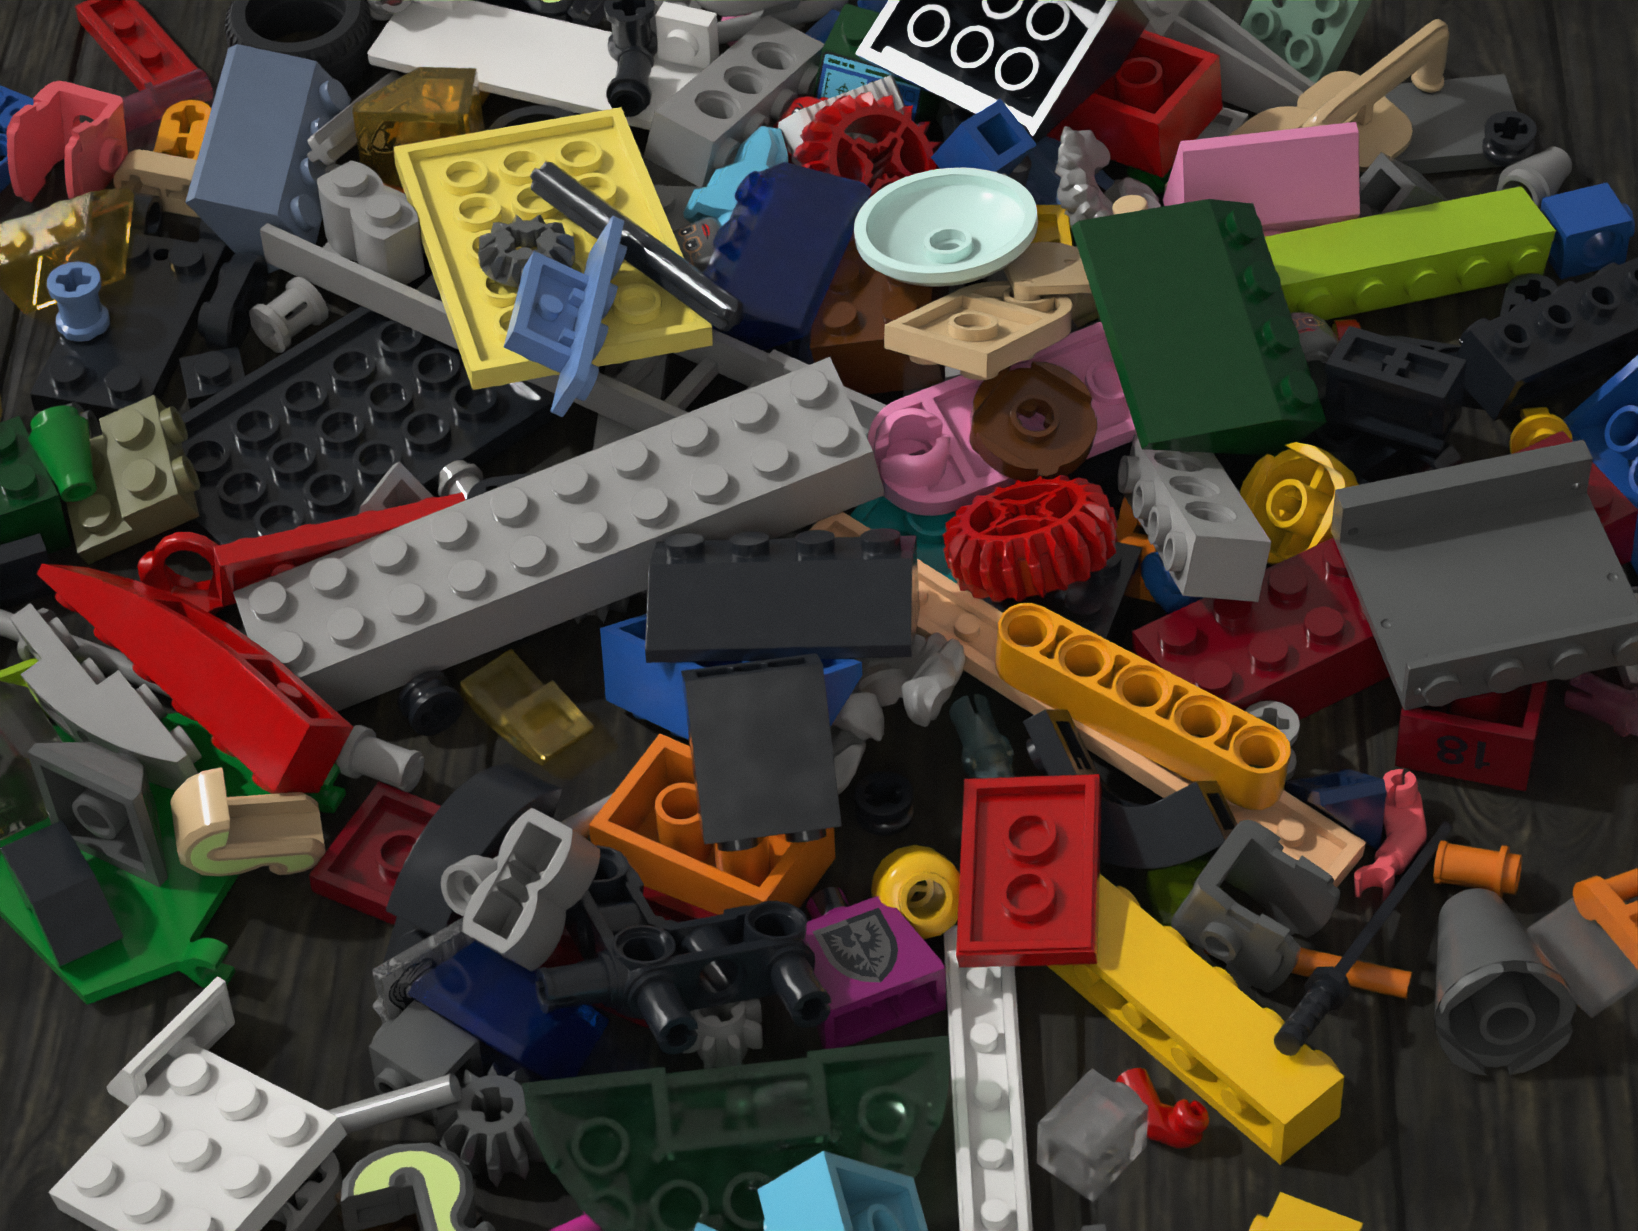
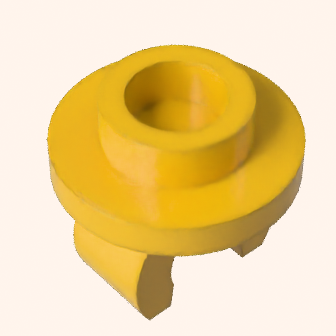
M1547 407L1520 409L1522 421L1513 430L1509 445L1511 454L1560 431H1563L1572 441L1573 438L1565 421L1556 415L1549 414Z

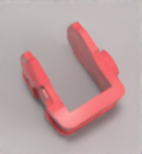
M65 81L51 82L33 98L34 104L25 105L15 113L7 126V158L12 187L15 196L31 203L45 185V176L57 162L64 159L65 182L69 201L85 200L81 204L71 207L72 212L89 215L101 200L103 190L114 179L115 173L128 154L123 98ZM80 115L90 117L94 121L91 123L88 121L80 123Z

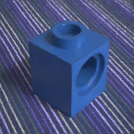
M1608 182L1542 198L1540 211L1556 230L1548 261L1560 279L1601 270L1610 263H1617L1618 265L1626 263L1629 238L1633 237L1635 232L1634 217L1629 206L1619 201Z

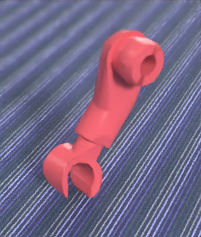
M1403 769L1391 770L1382 778L1385 781L1387 792L1383 819L1386 839L1375 853V862L1363 866L1354 872L1355 897L1361 898L1362 892L1369 887L1383 888V901H1385L1395 888V875H1400L1404 872L1426 843L1427 827L1422 797L1418 791V781L1410 771L1404 775Z

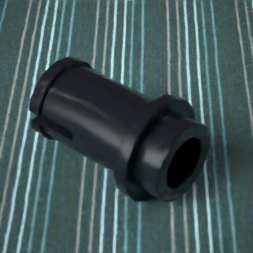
M628 46L622 49L618 56L616 76L607 86L606 97L612 109L621 107L625 117H633L646 110L650 105L652 92L648 83L654 59L652 54L643 47Z

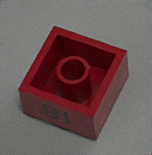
M1549 680L1519 686L1506 693L1490 692L1461 698L1443 706L1434 707L1428 705L1404 710L1402 707L1394 766L1526 791Z

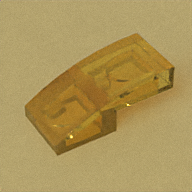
M512 649L460 682L459 694L470 707L509 744L541 766L593 732V724L554 681L544 686Z

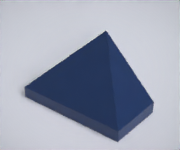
M1344 769L1285 781L1286 792L1364 840L1368 846L1378 850L1381 844L1387 793L1384 779Z

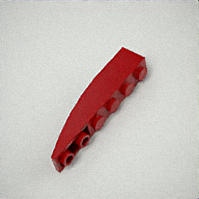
M41 564L37 575L57 592L55 595L56 600L65 608L81 614L95 627L93 633L100 641L119 649L133 662L132 669L138 676L158 685L173 699L171 705L177 712L202 725L212 735L211 741L216 748L227 755L238 758L253 772V781L260 788L272 794L288 792L319 793L354 727L274 655L229 623L180 597L137 580L88 567Z

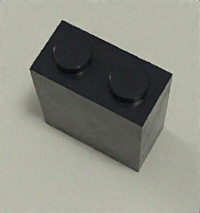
M817 653L681 671L700 831L704 844L717 843L718 850L741 851L758 846V837L785 834L786 841L809 842L826 837V828L842 826L823 663Z

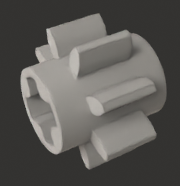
M750 999L746 1002L740 1001L690 1011L698 1023V1029H696L698 1037L695 1044L683 1053L697 1051L699 1057L704 1061V1069L710 1070L712 1067L725 1068L733 1065L740 1068L748 1048L762 1049L763 1036L762 1025H760L762 1017L759 999Z

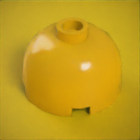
M1294 442L1286 444L1285 446L1291 449L1282 451L1276 457L1267 453L1256 462L1243 481L1240 495L1271 540L1267 560L1268 565L1273 566L1333 538L1331 527L1335 490L1358 485L1354 473L1329 452L1316 446Z

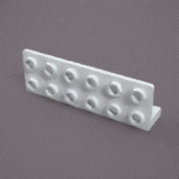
M411 0L409 6L404 11L393 14L367 53L371 65L545 106H554L579 114L612 109L608 103L606 91L610 81L615 78L618 67L617 61L608 52L607 43L612 32L473 0ZM663 2L655 15L658 50L653 57L654 65L648 83L652 92L651 102L646 110L637 116L625 117L628 125L650 130L654 111L719 57L717 13Z

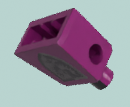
M838 887L824 888L816 892L809 899L806 908L812 920L807 921L806 941L815 955L814 973L831 997V1003L828 1004L831 1008L828 1018L816 1026L826 1054L946 1009L945 966L897 908L886 906L880 901L879 896L850 905L845 894Z

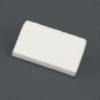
M217 976L106 1086L109 1094L130 1107L190 1042L208 1051L235 1024L226 982Z

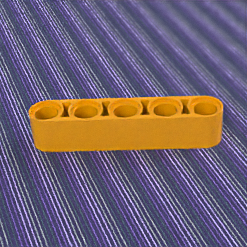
M1019 603L1009 607L1002 613L998 622L995 668L1000 679L1009 686L1053 709H1067L1072 719L1192 782L1216 780L1225 799L1237 806L1249 810H1263L1273 806L1280 800L1285 786L1291 750L1287 737L1275 726L1043 606L1033 603ZM1020 645H1028V646H1032V647H1023V646H1020ZM1078 675H1087L1090 677H1081ZM1133 704H1141L1147 707H1138ZM1199 734L1206 738H1198L1192 735ZM1249 765H1259L1265 768L1257 769Z

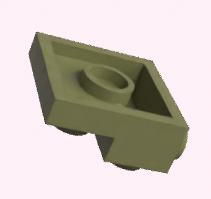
M155 395L100 418L102 434L90 439L93 475L97 490L92 496L84 500L66 502L77 554L88 564L199 517L194 491L200 489V482L196 470L189 458L185 456L182 442L188 439L186 426L177 409L173 406L166 408Z

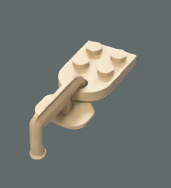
M1440 19L1431 21L1361 76L1349 71L1332 72L1303 92L1298 98L1297 107L1282 106L1260 112L1228 136L1356 122L1359 131V172H1365L1381 152L1396 158L1406 150L1411 142L1412 124L1409 118L1389 101L1385 95L1409 76H1411L1412 83L1421 91L1434 93L1443 88L1445 82L1443 73L1446 65L1450 35L1448 25ZM1168 182L1164 185V194H1165V191H1166Z
M1127 195L1115 201L1112 211L1115 215L1148 209V202L1142 196ZM1056 242L1031 243L1017 259L1003 268L1008 281L983 282L963 287L885 324L884 348L909 355L910 360L917 364H940L960 370V374L963 377L972 380L992 379L998 375L999 371L1019 361L1032 359L1035 353L1067 337L1071 332L1072 319L1077 327H1081L1099 318L1078 248Z

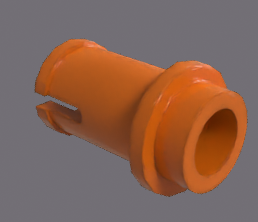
M1441 840L1435 859L1434 883L1487 889L1497 893L1501 898L1504 893L1516 895L1521 876L1522 855L1510 853V846L1502 845L1500 851L1451 844L1448 841Z

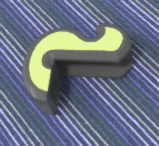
M431 1143L398 1144L374 1151L358 1161L342 1181L341 1209L344 1230L358 1231L396 1222L404 1216L416 1213L420 1231H495V1228L489 1222H481L474 1228L476 1224V1208L471 1172L456 1153Z

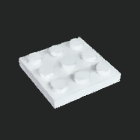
M190 1042L49 1191V1194L60 1211L96 1231H260L342 1141L347 1133L338 1116Z

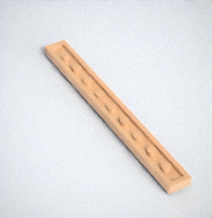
M840 512L818 521L809 531L825 530L832 532L835 537H861L862 533L871 529L846 513ZM917 559L920 611L916 634L928 639V636L930 637L938 632L947 641L950 639L958 640L964 647L965 664L963 670L1031 714L1036 715L1045 709H1053L1009 686L1000 679L995 668L998 622L1003 612L982 599L973 598L969 591H960L957 583ZM1020 645V646H1023V647H1032V646H1028V645ZM1078 675L1081 677H1090L1087 675ZM1133 704L1138 707H1147L1141 704ZM1072 719L1086 749L1161 797L1165 798L1194 783ZM1284 790L1280 800L1273 806L1263 810H1249L1226 800L1237 824L1243 820H1252L1271 830L1281 838L1279 843L1284 847L1282 850L1284 853L1296 860H1299L1303 855L1333 876V885L1336 887L1341 884L1363 857L1366 845L1364 840Z

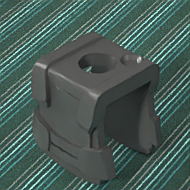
M1243 820L1235 826L1195 881L1192 891L1174 914L1171 926L1191 943L1204 948L1215 958L1224 961L1227 964L1225 968L1248 987L1254 986L1269 993L1285 982L1298 962L1301 946L1294 941L1291 935L1296 933L1308 938L1321 930L1337 907L1340 890L1333 885V876L1303 855L1299 860H1296L1282 851L1284 847L1279 843L1281 838L1271 830L1255 821ZM1225 880L1234 887L1246 892L1265 908L1264 914L1258 916L1236 903L1227 893L1219 888Z

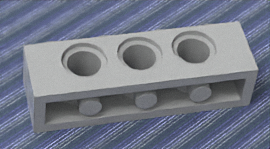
M768 15L654 111L644 158L703 188L709 183L716 169L734 162L740 145L760 126L772 127L796 98L814 96L824 43Z
M1134 434L1130 456H1123L1119 464L1118 489L1120 493L1124 494L1133 510L1134 517L1138 518L1148 535L1149 543L1155 547L1163 561L1165 570L1169 571L1182 595L1258 602L1271 540L1214 453L1141 449L1138 436Z

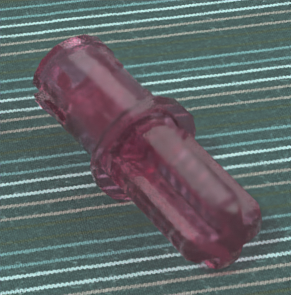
M196 69L154 86L151 81L146 82L144 90L123 97L126 132L155 121H159L161 124L165 111L175 103L185 100L210 101L214 97L213 89L203 69Z
M1591 672L1582 673L1572 678L1570 685L1593 694V697L1579 691L1574 693L1567 690L1564 700L1567 708L1576 709L1614 726V733L1620 737H1626L1629 733L1638 737V687L1629 691L1595 676Z

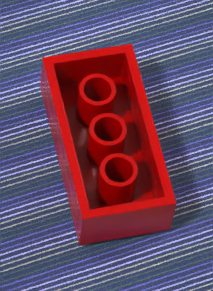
M1144 30L1120 69L1046 136L1061 141L1060 138L1065 126L1077 131L1092 130L1095 138L1108 148L1111 160L1163 178L1174 164L1180 141L1196 140L1223 109L1220 55Z

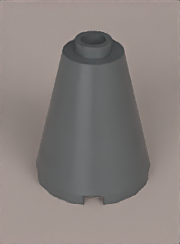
M1469 889L1455 894L1441 908L1438 923L1434 1024L1440 1047L1452 1063L1473 1074L1487 1075L1485 1067L1507 1066L1509 1074L1512 1075L1527 1072L1549 1061L1568 1043L1573 1032L1571 1021L1574 1012L1576 1013V1001L1570 986L1497 893L1487 889Z

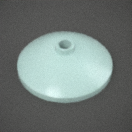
M944 168L925 171L904 177L885 186L864 203L854 223L856 247L860 256L869 266L903 283L930 287L969 283L1002 270L1027 249L1033 241L1038 228L1037 207L1033 196L1022 184L997 172L976 168Z

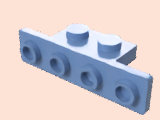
M615 216L611 217L590 250L584 274L536 251L532 253L523 269L504 348L560 373L551 412L560 417L565 415L575 398L581 401L586 400L598 376L599 367L591 363L601 350L608 333V326L601 323V320L607 315L615 299L618 286L610 283V281L617 274L627 250L625 245L619 243L624 220Z

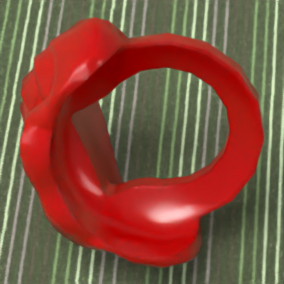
M176 532L164 537L156 545L154 551H148L139 560L138 574L142 583L180 597L214 616L228 606H222L216 587L213 547L219 545L208 537L193 532ZM180 550L196 552L210 563L213 577L211 580L193 581L170 569L165 564L166 558L171 553Z

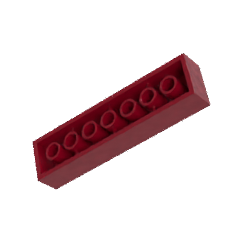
M1560 431L1515 453L1573 441L1563 431ZM1592 462L1587 494L1620 565L1630 562L1632 558L1638 509ZM1334 538L1265 569L1258 602L1205 597L1132 631V653L1244 711L1250 705L1260 701H1276L1292 708L1298 715L1299 720L1390 677ZM1196 734L1197 736H1199V737H1201V738H1206L1205 736Z

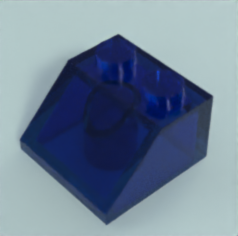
M474 941L416 980L407 993L444 1019L565 1092L569 1089L610 1021L590 1005H580L554 1010L553 1013H544L541 1010L536 995L537 969L531 972L478 941Z

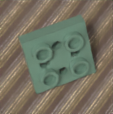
M1253 0L1240 26L1290 66L1316 83L1324 76L1336 72L1373 0H1282V7L1279 5V0Z

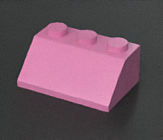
M1350 122L1180 141L1163 198L1164 206L1205 199L1253 203L1262 224L1264 237L1357 219L1360 215L1359 131L1357 123Z

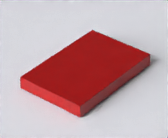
M1099 774L964 779L956 958L959 968L1097 964L1102 785Z

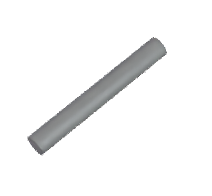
M448 1074L327 1111L338 1116L346 1133L350 1134L461 1100V1088L456 1076Z

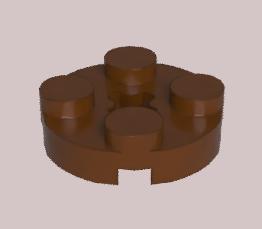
M1032 362L1031 368H1017L1011 370V366L999 371L996 377L984 380L974 396L970 414L971 429L969 443L972 449L990 467L1015 480L1028 482L1034 481L1039 476H1043L1045 479H1054L1060 475H1069L1082 465L1093 447L1097 431V416L1095 418V412L1091 406L1092 396L1087 386L1077 376L1055 364ZM1036 412L1045 416L1043 424L1045 430L1042 431L1025 429L1022 426V421L1017 418L1019 415L1031 418Z

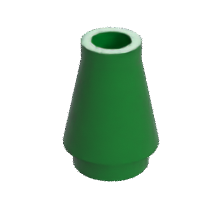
M67 405L51 407L38 413L31 420L30 427L32 432L28 440L57 486L61 499L66 502H77L92 496L97 490V485L93 475L88 420L80 416L75 407Z

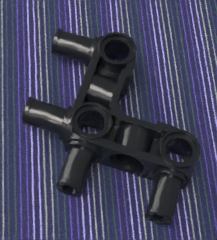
M596 846L600 849V859L597 872L590 887L578 902L566 910L565 927L584 961L552 968H537L536 978L538 980L535 982L536 995L541 1010L544 1013H553L554 1010L580 1005L603 1003L605 1007H611L617 1013L628 1018L644 1019L657 1040L658 1046L662 1052L667 1054H679L687 1051L697 1041L698 1034L696 1029H698V1023L690 1013L693 1010L777 994L790 1013L795 1025L801 1028H812L821 1024L828 1018L831 1011L828 1005L831 1003V997L814 973L816 961L814 952L806 941V915L798 907L786 902L765 901L756 905L724 909L723 914L678 923L672 919L665 920L663 916L654 915L643 896L644 883L638 873L628 863L627 858L621 852L605 846Z

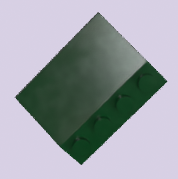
M1205 199L1079 220L1071 226L1141 449L1263 456L1268 453L1272 456H1277L1282 451L1289 449V447L1285 446L1286 444L1301 441L1327 422L1318 397L1316 384L1312 379L1299 341V333L1293 323L1281 287L1280 277L1272 261L1262 231V224L1253 203Z

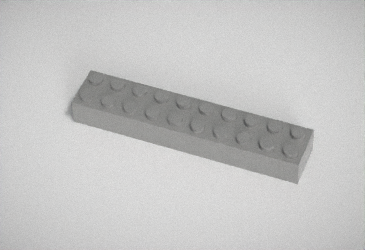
M828 357L234 591L233 594L247 637L274 655L337 712L406 685L415 676L424 672L444 670L648 589V566L656 542H665V539L669 536L694 533L703 536L704 541L730 540L733 535L743 532H762L767 534L769 539H775L885 495L873 450L833 362Z

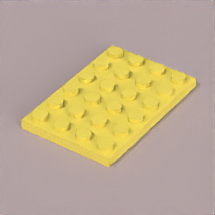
M621 107L394 147L395 166L407 201L417 213L421 241L473 390L502 386L551 375H560L557 371L530 361L522 355L504 348L519 287L498 283L482 271L478 262L480 236L491 233L493 222L510 224L515 215L519 216L523 221H531L536 216L541 215L545 224L560 222L563 225L565 234L574 237L575 260L571 268L583 274L589 252L597 241L595 237L531 190L533 180L530 178V175L534 168L540 169L545 162H553L683 257ZM534 246V247H532V248H530V249H532V250H535V249H536V250H537V247ZM623 260L617 274L610 281V283L618 286L615 299L609 312L601 320V323L608 326V333L596 358L592 360L591 364L598 367L621 364L627 361L669 353H679L713 345L711 323L626 260Z

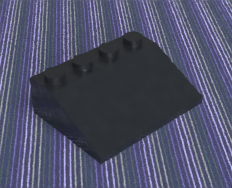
M888 0L855 54L859 58L973 115L1001 98L1037 144L1120 69L1150 20L1133 0Z

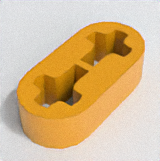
M197 100L180 101L170 106L162 117L153 152L197 160L211 112L210 106Z

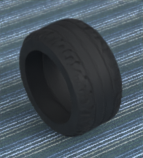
M233 0L228 7L224 26L228 48L239 44L317 61L333 79L338 80L344 86L346 92L358 84L372 66L369 63L367 53L375 40L367 0ZM294 32H327L318 38L303 42L283 43L274 41L279 37Z

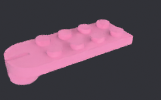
M1101 322L1069 333L1061 341L1035 353L1032 359L1019 361L1011 365V370L1017 368H1031L1032 362H1048L1070 371L1087 386L1092 396L1091 406L1095 412V418L1097 416V431L1093 447L1086 459L1132 442L1134 434L1137 435ZM962 375L893 401L884 407L874 418L869 429L868 441L874 453L885 492L884 496L895 506L917 515H943L956 511L961 506L973 504V498L977 495L993 493L996 486L1005 488L1015 485L1017 480L1009 478L990 467L972 449L969 443L972 404L974 396L984 380H972ZM1036 412L1031 418L1024 417L1023 415L1017 417L1022 421V426L1027 430H1045L1043 427L1045 416Z

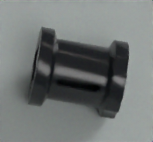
M605 0L604 14L606 19L612 23V34L609 36L607 43L608 52L614 60L617 61L621 50L628 46L643 47L653 57L657 53V36L650 26V19L654 16L655 12L654 0Z

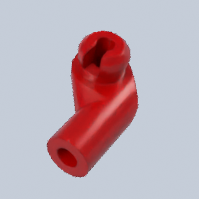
M1143 1068L1127 1070L1117 1078L1115 1086L1131 1123L1140 1136L1177 1149L1192 1147L1202 1140L1203 1132L1208 1128L1210 1118L1206 1108L1200 1102L1193 1100L1189 1104L1187 1099H1182L1174 1107L1162 1103L1148 1072Z

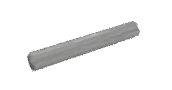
M395 70L389 72L311 135L307 140L312 149L307 154L309 160L315 163L320 159L326 166L336 162L366 137L383 115L397 105L412 98L413 92L409 87L414 82L412 76L408 73L400 76Z

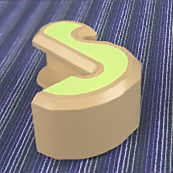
M222 768L202 771L188 778L174 792L170 801L180 864L201 875H236L268 865L269 870L275 874H294L313 868L326 853L318 802L302 792L227 797Z

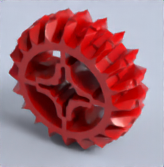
M871 91L861 93L856 98H853L850 94L842 96L831 106L826 105L815 114L813 121L803 128L800 137L804 142L796 148L793 157L803 165L795 170L792 179L807 185V189L801 193L798 202H813L817 208L811 222H821L824 219L829 222L856 218L864 202L885 186L913 174L940 169L931 157L943 142L928 141L924 133L927 132L930 122H920L916 125L911 120L913 105L903 106L896 111L893 95L883 96L876 101ZM846 133L864 134L876 139L877 142L869 143L860 137L854 140Z
M1060 475L1054 479H1045V477L1039 476L1034 481L1021 482L1017 480L1015 485L1005 488L996 486L993 493L977 495L973 498L972 505L961 506L956 510V516L945 523L946 532L943 534L946 547L943 551L948 569H951L952 576L957 581L960 591L971 592L973 598L984 599L990 597L993 602H1001L1006 598H1015L1016 601L1021 602L1028 596L1039 595L1044 598L1046 593L1057 589L1066 591L1069 584L1075 581L1085 582L1090 578V572L1100 571L1107 566V560L1116 553L1115 543L1118 542L1115 529L1118 528L1114 509L1109 506L1107 495L1103 494L1100 485L1089 484L1088 480L1084 478L1070 480L1065 475Z

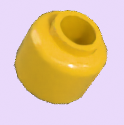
M911 845L896 849L882 860L874 873L871 893L872 897L879 896L880 901L884 905L897 908L924 940L942 935L954 926L958 920L960 873L951 861L934 849Z

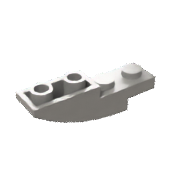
M31 603L9 618L30 652L38 661L20 675L44 711L76 742H93L115 753H125L137 758L148 772V781L164 788L177 790L188 778L198 774L193 763L202 758L200 752L180 726L169 732L160 720L166 717L167 713L146 684L135 690L119 670L105 678L90 657L79 664L71 654L79 646L63 623L57 617L46 623Z

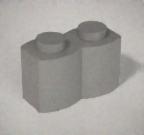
M349 161L317 178L326 239L337 253L350 260L358 261V264L404 285L425 275L418 216L408 201L397 194L385 191L381 178L371 168L359 162Z
M534 808L529 809L516 820L506 834L499 851L497 870L490 874L472 895L464 914L463 933L529 971H534L549 958L556 948L563 933L566 910L578 902L590 887L599 865L600 849L572 828Z

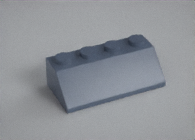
M239 44L228 48L185 203L235 254L241 252L261 255L265 258L260 229L266 223L316 245L322 221L317 178L326 174L325 168L327 166L320 159L315 163L309 160L307 154L312 149L307 140L350 105L351 98L348 96L344 86L338 80L333 79L314 60ZM267 263L268 274L280 269Z

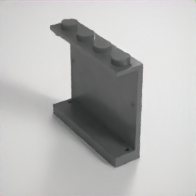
M1584 440L1335 490L1331 533L1404 710L1428 705L1434 707L1443 706L1461 698L1490 692L1506 693L1523 685L1552 679L1568 680L1590 671L1619 665L1634 666L1638 664V601L1587 494L1593 458Z

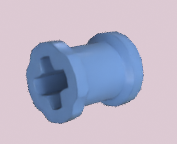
M79 261L69 262L54 269L47 278V289L52 299L57 301L59 312L56 315L57 330L66 339L77 342L89 341L97 335L103 334L110 325V315L108 309L101 304L98 292L101 289V276L97 268L89 263Z

